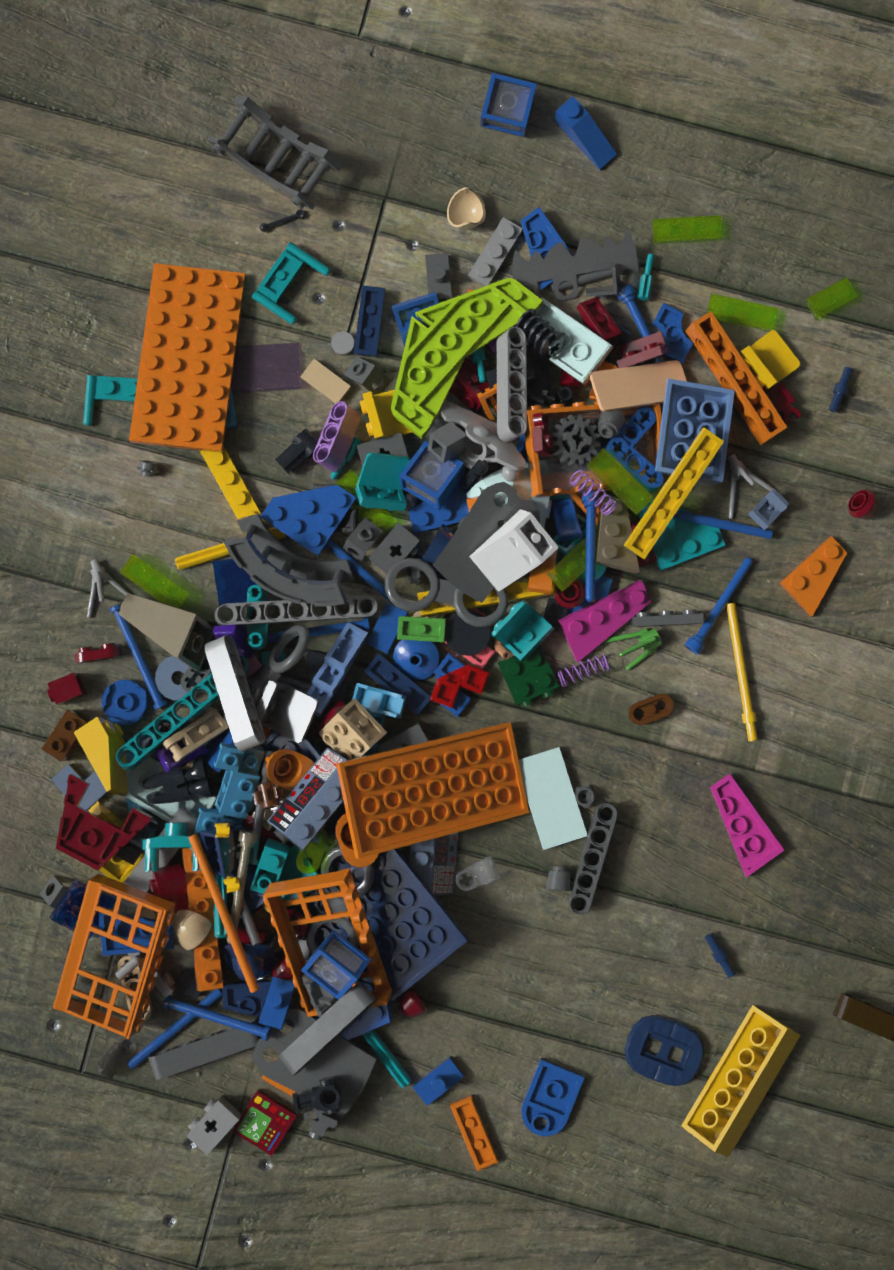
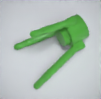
M645 628L638 632L607 638L602 644L641 636L638 638V644L619 654L623 657L640 648L645 651L626 667L627 670H630L648 655L656 652V648L662 645V641L655 629L648 631Z

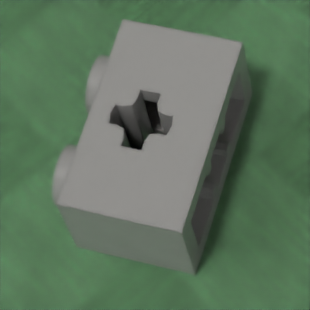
M222 1095L217 1101L213 1098L204 1108L206 1113L201 1118L196 1116L188 1125V1128L191 1130L188 1132L187 1137L206 1155L213 1150L239 1121L242 1115ZM215 1120L217 1122L216 1125L210 1127L208 1125L209 1122Z

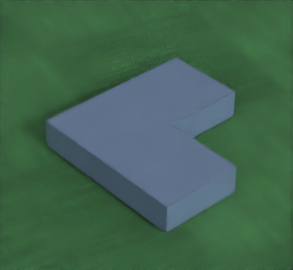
M68 764L51 779L64 795H66L69 774L84 780L71 764ZM96 772L84 780L90 783L79 804L85 810L92 807L107 793Z

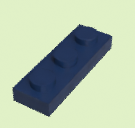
M362 285L354 355L377 358L385 288Z
M379 653L364 670L366 674L387 691L407 696L405 706L416 715L430 701V695Z

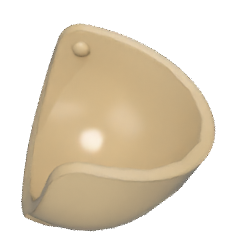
M464 187L452 196L447 208V219L453 227L472 229L482 224L486 218L485 204L473 189Z
M179 910L172 923L173 933L178 943L184 949L191 950L198 946L207 936L211 928V922L193 911Z

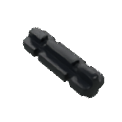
M478 460L459 483L462 487L461 491L468 492L488 471L489 467L486 460Z

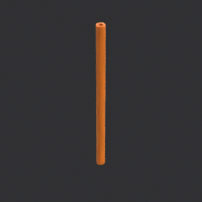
M194 834L188 837L249 990L253 993L260 988L198 835Z

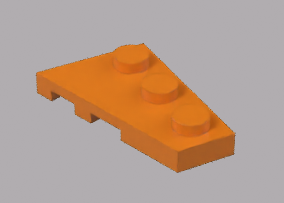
M830 536L779 584L812 617L847 552Z

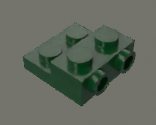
M540 645L524 662H521L514 655L507 660L497 663L515 705L520 704L521 707L534 703V697L542 695L544 699L555 694L554 689L559 687Z

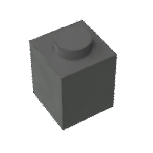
M449 422L430 434L428 450L442 463H445L464 452L467 435L462 429Z

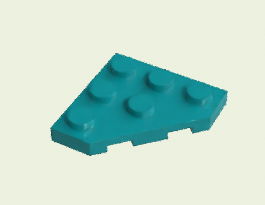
M653 499V500H650V501H648V502H645V503L652 504V502L654 501V499ZM679 507V509H678V510H681V511L689 512V511L684 510V509H682V508H680V507ZM637 511L639 518L642 519L646 512ZM672 518L654 544L653 550L657 557L658 567L662 571L724 547L725 542L719 528Z

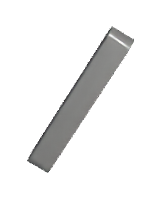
M371 596L346 597L345 604L348 607L346 614L339 613L337 605L324 606L325 613L319 616L314 612L315 604L305 602L298 604L288 600L227 603L216 609L214 617L221 626L353 619L372 616L377 611L378 605L377 601ZM363 600L370 604V611L368 613H364L360 608ZM295 604L301 607L302 614L300 617H295L291 614L292 605ZM269 606H275L278 609L279 615L277 618L274 619L268 616L267 609ZM251 607L254 609L256 614L253 620H248L244 617L245 608ZM225 608L231 611L232 618L230 621H223L220 618V611Z

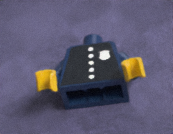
M217 817L214 820V827L200 831L202 847L213 874L224 877L223 882L227 885V893L240 891L239 878L235 877L242 847L240 846V841H238L239 830H251L243 827V825L235 824L231 819Z

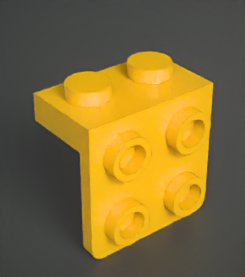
M771 330L739 353L764 392L768 391L800 366V361L775 330Z
M395 390L373 396L371 391L362 394L364 400L360 401L363 415L368 414L370 421L366 423L369 437L374 436L375 440L397 433L402 435L413 433L392 414L391 404Z

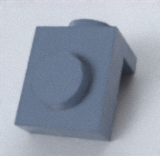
M772 489L748 515L765 530L790 504L781 494Z

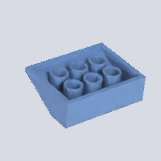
M667 379L655 472L671 476L702 428H706L722 439L724 443L697 482L711 485L723 482L735 390Z

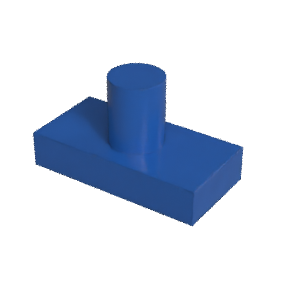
M273 977L259 1024L283 1030L295 991L293 982Z
M449 1056L413 1085V1089L428 1106L460 1081L464 1075Z

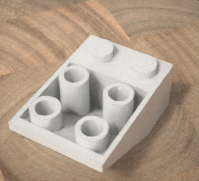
M520 509L469 557L495 589L501 591L542 564L559 547L531 512Z

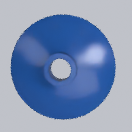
M401 640L395 647L393 662L395 667L410 680H423L430 677L437 669L439 652L432 641ZM417 656L420 661L413 663L411 657Z

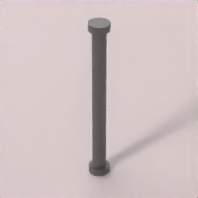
M272 751L264 752L260 784L270 782L267 776V762L265 759L274 753ZM260 804L256 805L252 831L258 833L257 843H254V847L251 848L249 864L254 865L259 864L257 856L265 813Z

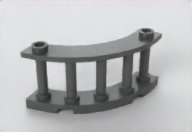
M238 94L233 102L239 107V113L221 139L208 137L207 140L213 144L212 149L222 157L225 154L244 170L275 191L291 199V202L300 209H303L305 206L313 210L315 205L307 199L325 171L333 169L339 172L344 163L328 149L309 142L308 145L300 141L301 137L284 125L280 128L274 122L272 123L270 121L271 115L260 108L249 97ZM251 117L260 124V130L242 156L229 148L228 144L246 118L249 119ZM272 133L281 140V146L262 172L250 164L249 161L266 136H270ZM294 148L302 153V158L284 184H281L271 178V175L286 153ZM316 161L318 166L300 192L293 190L292 187L308 164Z
M260 514L237 520L243 534L226 538L224 544L235 563L251 576L250 579L275 596L301 604V602L315 604V606L345 604L347 599L340 583L355 581L348 559L318 560L294 552L272 535L262 521Z

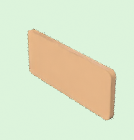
M677 360L595 371L590 375L599 408L603 412L664 403L668 378L687 382L681 363Z

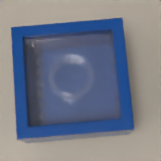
M492 73L481 114L480 127L525 137L537 84Z
M425 441L399 475L401 488L440 511L465 476L464 462L453 457L447 462L442 463L428 450L429 442Z
M332 930L301 971L339 1000L358 980L371 959L362 950L357 949L348 942L343 935Z

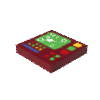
M257 1089L232 1132L272 1156L297 1114Z

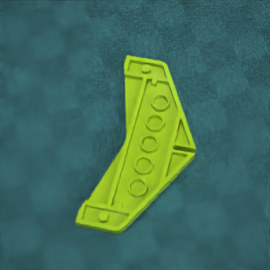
M506 278L415 312V316L428 325L429 328L413 316L411 317L391 404L393 416L419 438L423 439L430 431L465 358L505 333L508 329L516 326L520 317L527 310L533 308L537 312L543 305V300L517 280Z

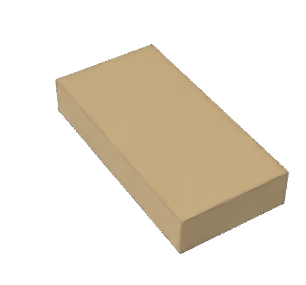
M315 359L300 376L301 379L334 404L341 401L351 388L349 384Z

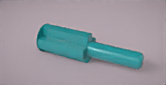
M651 253L647 256L645 272L640 276L636 299L641 301H650L654 279L651 276L654 254Z
M483 346L471 354L473 364H477L479 381L481 383L486 382L483 361H486Z
M353 437L342 466L337 471L332 472L330 478L336 480L345 463L351 461L357 450V445L362 443L357 437Z

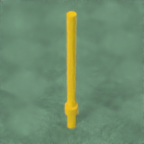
M730 603L726 607L744 711L742 719L743 723H746L748 741L758 740L755 726L757 721L756 712H753L736 604Z

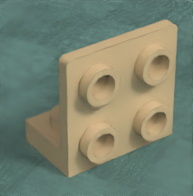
M354 698L319 732V735L338 755L346 760H352L362 757L387 732Z

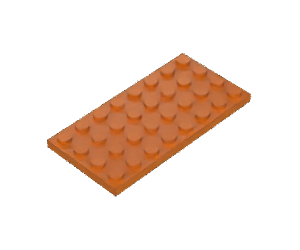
M154 263L129 436L130 443L223 453L246 280L245 273Z
M511 722L336 763L355 858L358 859L529 813Z

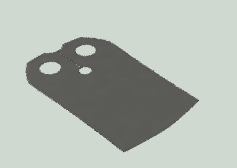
M506 482L496 483L485 488L433 566L460 591L483 603L494 586L469 556L500 529L497 526L498 521L504 520L506 523L521 509L531 512L540 523V510L530 500L520 499L517 490ZM498 492H504L508 497L507 504L503 507H498L494 503V496Z
M289 1009L286 1019L293 1021L294 1030L290 1034H284L279 1029L272 1028L268 1041L259 1039L252 1053L255 1064L265 1077L299 1094L312 1091V1087L320 1085V1079L333 1077L341 1089V1110L335 1114L343 1118L362 1092L376 1059L338 1036L303 1070L293 1076L279 1059V1055L316 1020L308 1017L301 1010ZM268 1047H273L278 1052V1057L274 1062H267L263 1058V1052ZM331 1090L323 1093L327 1100H334L336 1098L335 1092Z

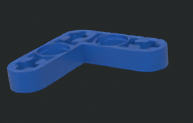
M641 407L621 428L618 434L609 441L605 447V453L613 463L644 490L654 492L662 485L663 475L662 473L655 472V466L633 448L656 421L655 412L651 408ZM644 415L647 416L648 419L639 426L637 424ZM625 430H634V432L636 433V438H628L625 434ZM619 446L621 449L617 453L614 452V447ZM627 453V454H628L627 458H626L625 460H623L622 458H623V457L625 456V454ZM629 460H636L640 465L639 470H633L629 466ZM644 469L647 470L642 476L639 475ZM654 477V482L652 484L649 483L648 480Z

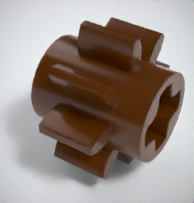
M272 782L257 786L258 791L253 794L255 805L260 804L262 810L280 806L279 801L284 798L282 787L277 788Z

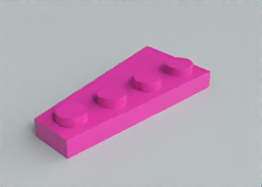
M641 580L558 620L576 662L581 661L651 602Z
M727 774L710 786L745 877H748L783 852L784 849L730 774Z

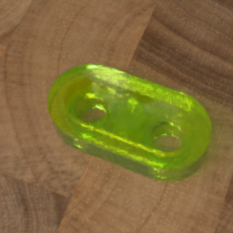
M324 829L317 835L320 837L319 844L311 842L305 851L299 850L296 866L300 872L312 874L319 868L328 843V835ZM305 858L312 860L311 866L307 867L304 865L303 861Z

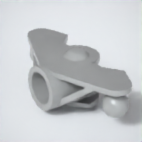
M444 401L435 419V424L438 427H442L452 422L467 435L464 452L457 455V459L464 462V466L470 469L478 460L498 462L504 465L502 468L504 480L508 482L516 481L520 475V470L525 467L526 462L512 442L506 443L499 438L497 422H492L452 402Z

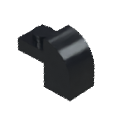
M139 806L136 808L153 818L115 855L132 865L135 864L143 852V840L154 837L158 826V816Z

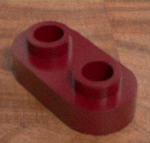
M115 643L101 645L102 649L93 650L92 647L79 648V653L74 654L75 663L121 657V647H116Z

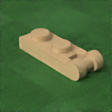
M214 709L163 742V745L167 750H171L174 754V760L178 763L192 752L227 731L229 725L219 712ZM182 741L186 747L181 749L177 743Z

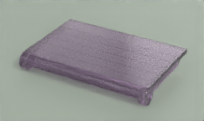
M299 343L237 346L232 378V393L301 389Z

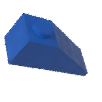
M573 96L556 110L554 118L556 124L599 170L617 156V153L590 114Z

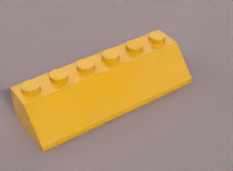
M752 1005L681 1126L714 1152L729 1157L798 1041L800 1034Z

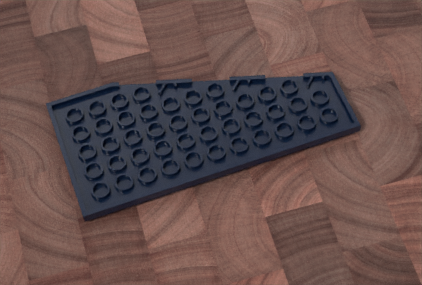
M275 731L264 743L259 745L263 747L264 751L276 752L281 749H290L308 757L313 763L322 755L307 734L303 742L297 743ZM264 756L258 771L260 777L262 772ZM344 803L305 850V853L319 874H321V864L325 855L332 848L339 846L336 837V825L341 816L346 814ZM290 841L287 843L288 845H290V848L295 845L292 844ZM398 848L378 853V857L373 862L375 869L373 884L370 890L360 898L392 989L389 1003L469 940L468 936ZM343 855L338 856L333 861L331 872L350 868L358 888L364 880L363 867L352 866L345 860ZM324 888L325 893H330L326 888ZM318 889L310 891L304 897L320 894ZM322 900L307 903L312 917L326 913ZM301 904L295 905L297 910L303 912ZM324 923L317 932L318 946L321 945L332 930L343 935L349 942L348 933L337 923ZM371 977L359 978L356 981L357 983L362 981L370 991L375 990Z

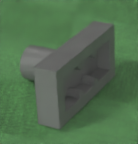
M448 253L425 255L428 294L435 292L438 301L452 299Z

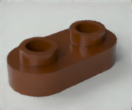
M666 694L651 696L632 704L628 709V718L635 725H645L663 718L672 712L674 707L673 700ZM659 701H663L665 704L662 710L657 708ZM638 709L643 711L641 718H637L635 715Z

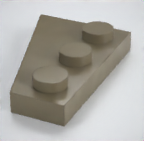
M606 496L603 502L600 504V509L607 501H609L610 498L608 496ZM611 497V499L617 501L614 511L609 515H604L599 510L595 564L636 574L640 571L637 555L623 546L632 533L626 500Z

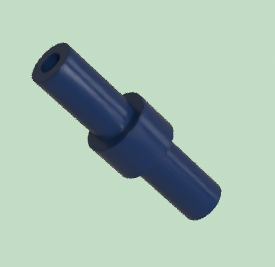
M844 368L839 383H836L834 387V396L828 409L833 413L838 412L843 397L847 395L849 390L848 383L853 373L852 368Z
M713 933L707 934L704 938L713 952L714 960L721 965L728 978L734 976L736 972L727 959V952L724 948L720 947Z

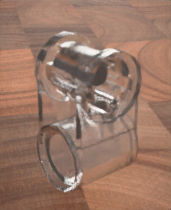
M488 856L458 870L454 879L458 888L469 891L481 885L500 879L501 876L493 856ZM462 874L471 876V879L468 880V885L459 882L462 879Z

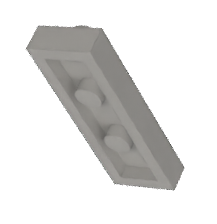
M503 217L469 272L468 278L483 287L490 285L522 233L523 228Z

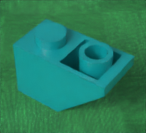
M270 838L267 839L250 890L264 894L271 882H278L290 845H284L282 842Z

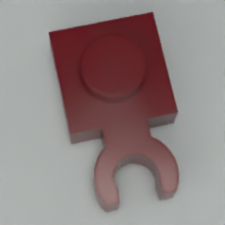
M782 382L765 393L778 413L781 412L782 420L786 426L791 424L788 414H793L796 419L801 417L800 411L790 406L795 400Z
M542 412L533 414L535 429H532L534 452L541 457L552 456L551 448H553L554 442L552 435L547 430L548 417L543 416Z

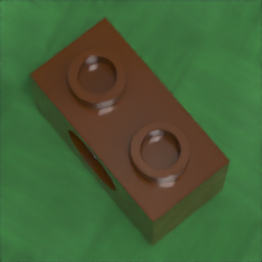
M66 710L41 749L60 762L67 761L79 743L74 732L90 722V720L75 710Z

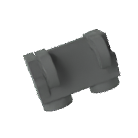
M325 972V976L330 978V974ZM305 973L302 974L301 983L306 986L309 994V1003L314 1006L318 1016L321 1017L338 999Z
M316 1108L305 1110V1119L309 1118V1113L314 1112L309 1136L316 1140H322L328 1127L335 1128L338 1123L339 1116L335 1113L327 1114L326 1111H317Z

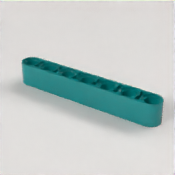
M239 655L244 666L245 676H247L248 661L245 657ZM212 673L117 751L116 759L122 769L130 771L137 768L160 749L165 740L184 729L220 699L217 687L213 684L214 678ZM199 693H206L208 695V699L204 702H198L195 697ZM185 707L190 710L189 715L186 717H179L177 715L178 710ZM162 723L172 725L170 731L166 733L160 732L159 726ZM144 738H151L153 740V744L148 748L140 746ZM132 753L134 760L131 763H123L122 757L124 754Z

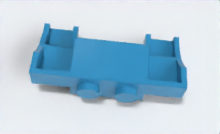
M360 683L356 684L353 699L355 698L382 727L386 715L401 719L407 697ZM376 742L362 757L375 754L378 742Z
M220 743V751L217 760L214 761V766L226 771L215 802L217 809L200 807L197 823L193 827L194 832L200 833L202 830L214 827V820L217 817L231 819L235 824L241 825L243 818H247L248 812L252 810L254 805L253 794L255 790H258L257 786L260 784L261 777L258 771L265 752L262 746L257 745L241 752L235 745Z

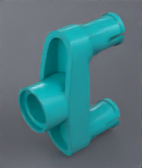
M259 585L249 587L247 602L267 601L266 590ZM247 607V619L252 620L255 611L253 608ZM268 624L247 625L248 643L251 648L255 650L265 648L268 641Z
M165 823V835L143 840V850H145L144 871H160L159 850L162 848L190 847L193 850L188 838L192 835H187V823ZM193 851L192 871H198L199 863Z

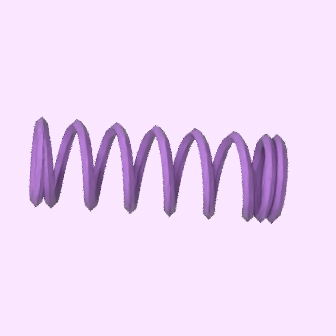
M582 469L576 471L570 478V484L575 486L582 476H586V481L580 484L578 491H581L588 481H592V485L585 490L583 496H587L593 487L597 486L598 491L590 496L589 501H593L599 492L603 491L604 495L595 502V507L599 506L604 498L608 496L610 499L601 507L600 512L604 515L612 513L617 506V501L611 499V495H606L604 489L600 490V485L594 484L593 479H588V474H583ZM581 471L580 476L571 482L573 477Z
M602 654V662L597 656L594 657V664L590 659H587V668L582 662L579 663V670L575 665H572V674L566 667L564 668V675L561 670L557 671L561 686L566 687L569 685L566 671L572 681L576 683L574 668L580 679H584L581 665L587 675L591 677L589 662L598 675L596 659L605 672L606 668L610 670L605 654Z

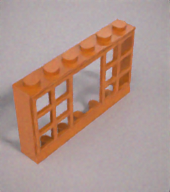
M350 868L298 879L271 882L263 894L264 904L269 908L271 923L277 930L279 945L285 952L286 965L291 969L293 984L295 988H298L302 1008H305L307 1016H318L314 1006L309 1003V994L306 986L301 983V976L303 974L301 970L307 961H305L293 926L349 916L361 950L371 959L367 965L368 971L362 972L359 977H371L375 990L370 992L377 1001L371 1007L387 1005L392 989ZM339 885L341 890L325 893L324 888ZM318 889L320 894L304 897L303 892ZM297 893L299 897L284 901L282 895ZM343 897L348 911L332 913L328 899ZM322 900L326 914L312 917L307 903ZM301 904L306 918L291 920L286 906ZM333 979L334 984L335 982H340L338 979Z
M97 874L89 879L53 1009L66 1012L117 1033L128 1040L134 1034L139 1033L144 1024L142 1019L143 1013L150 1004L149 992L156 983L154 975L162 963L163 956H161V951L169 939L167 931L175 919V913L173 912L175 903L101 874ZM102 890L117 896L113 911L98 905ZM123 898L138 904L134 919L119 913ZM143 906L159 912L154 927L139 921ZM96 911L111 916L108 931L93 926ZM117 919L132 925L128 940L113 934ZM137 927L152 933L148 948L133 942ZM90 932L146 953L136 991L81 969ZM79 974L93 980L90 994L75 989ZM98 983L114 988L110 1003L95 997ZM119 991L134 996L130 1011L115 1005ZM76 995L88 1000L87 1004L84 1005L72 1000V996ZM95 1003L108 1008L107 1013L92 1008V1004ZM113 1011L127 1016V1022L112 1016Z

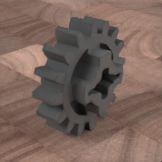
M569 415L566 419L562 418L559 420V425L556 424L552 427L556 432L551 434L554 439L553 447L556 448L553 455L560 454V462L568 460V466L574 465L575 462L577 466H581L584 462L588 463L591 461V456L594 457L598 453L594 448H598L601 445L599 442H596L600 434L594 433L597 426L590 427V419L582 421V415H578L575 419L573 415ZM572 426L569 432H563L566 427ZM581 449H587L584 454L578 455Z

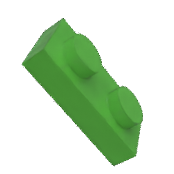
M398 616V640L444 642L445 619Z

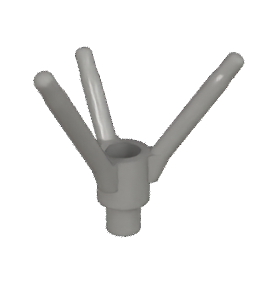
M735 454L727 458L732 472L729 519H733L737 480L744 477L752 486L757 482L769 491L774 489L750 472L742 461H738Z
M99 559L90 562L92 566V587L88 605V618L92 617L96 589L98 590L99 601H104L102 584L109 582L125 596L129 593L105 572Z

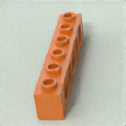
M712 311L692 322L686 329V333L722 388L735 390L733 405L760 446L788 428Z
M184 848L180 851L182 868L186 875L188 910L202 915L211 922V928L207 936L198 946L192 949L197 990L200 992L223 988L218 940L215 937L212 895L204 875L200 871V866L198 871H192L193 850Z

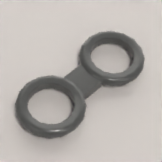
M406 558L398 561L389 569L385 578V591L389 600L396 607L404 611L418 612L435 603L455 608L457 615L467 624L474 627H488L496 624L504 617L508 608V594L505 588L497 591L494 587L493 589L499 598L497 610L487 617H476L470 614L463 604L464 593L449 581L439 579L436 570L428 562L418 558ZM416 568L428 576L430 591L424 599L412 602L402 599L397 594L394 580L402 570Z
M295 625L283 633L274 644L267 664L256 676L246 678L249 688L253 687L252 697L255 707L258 706L262 698V691L269 680L277 681L281 673L291 669L304 655L310 640L309 629L304 625ZM299 636L295 650L286 660L279 663L280 655L285 646L293 638ZM223 710V719H224L225 722L228 724L227 719H226V716H225V713H224V710Z
M340 846L332 848L325 855L321 864V874L331 873L333 861L342 855ZM373 863L363 867L364 880L357 888L360 898L370 890L373 884L375 870ZM339 886L326 888L330 893L341 891ZM343 897L329 899L332 913L348 911ZM350 916L310 923L306 933V944L311 955L319 947L317 943L319 927L327 922L341 925L348 933L349 942L359 949V942Z

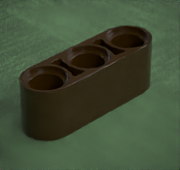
M840 994L832 1015L894 1042L893 1014L847 994Z

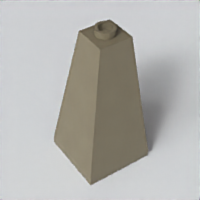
M127 593L125 600L121 604L119 615L175 658L199 672L206 657L205 645L214 638V627L197 614Z

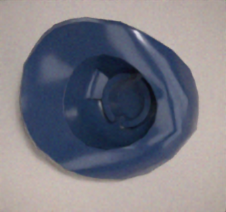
M241 943L256 981L267 977L275 965V950L267 944L253 947L252 944ZM225 945L223 954L228 966L238 978L246 981L232 945Z

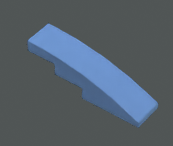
M349 622L325 656L323 665L312 680V686L306 693L319 701L315 715L320 718L343 682L368 636V632Z

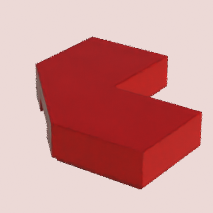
M467 664L437 678L430 700L452 708L460 687L482 694L490 672Z

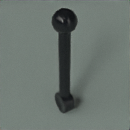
M299 209L296 211V214L269 224L262 223L259 228L262 232H266L269 228L296 218L301 220L305 217V212Z

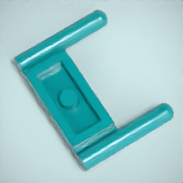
M289 242L286 249L252 295V298L289 324L294 325L297 322L296 316L276 303L283 296L304 263H307L324 276H328L331 273V269L294 243Z
M87 375L84 425L91 426L93 424L95 399L134 403L138 378Z

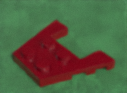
M69 774L56 849L98 871L136 836L153 817L133 807L123 827H117L79 806L90 783L73 774Z

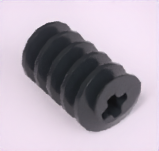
M533 308L527 310L518 320L516 327L524 331L526 342L537 353H540L542 358H553L563 350L566 338L561 337V333L555 331L553 326H548V321L542 320V316L536 314V310Z

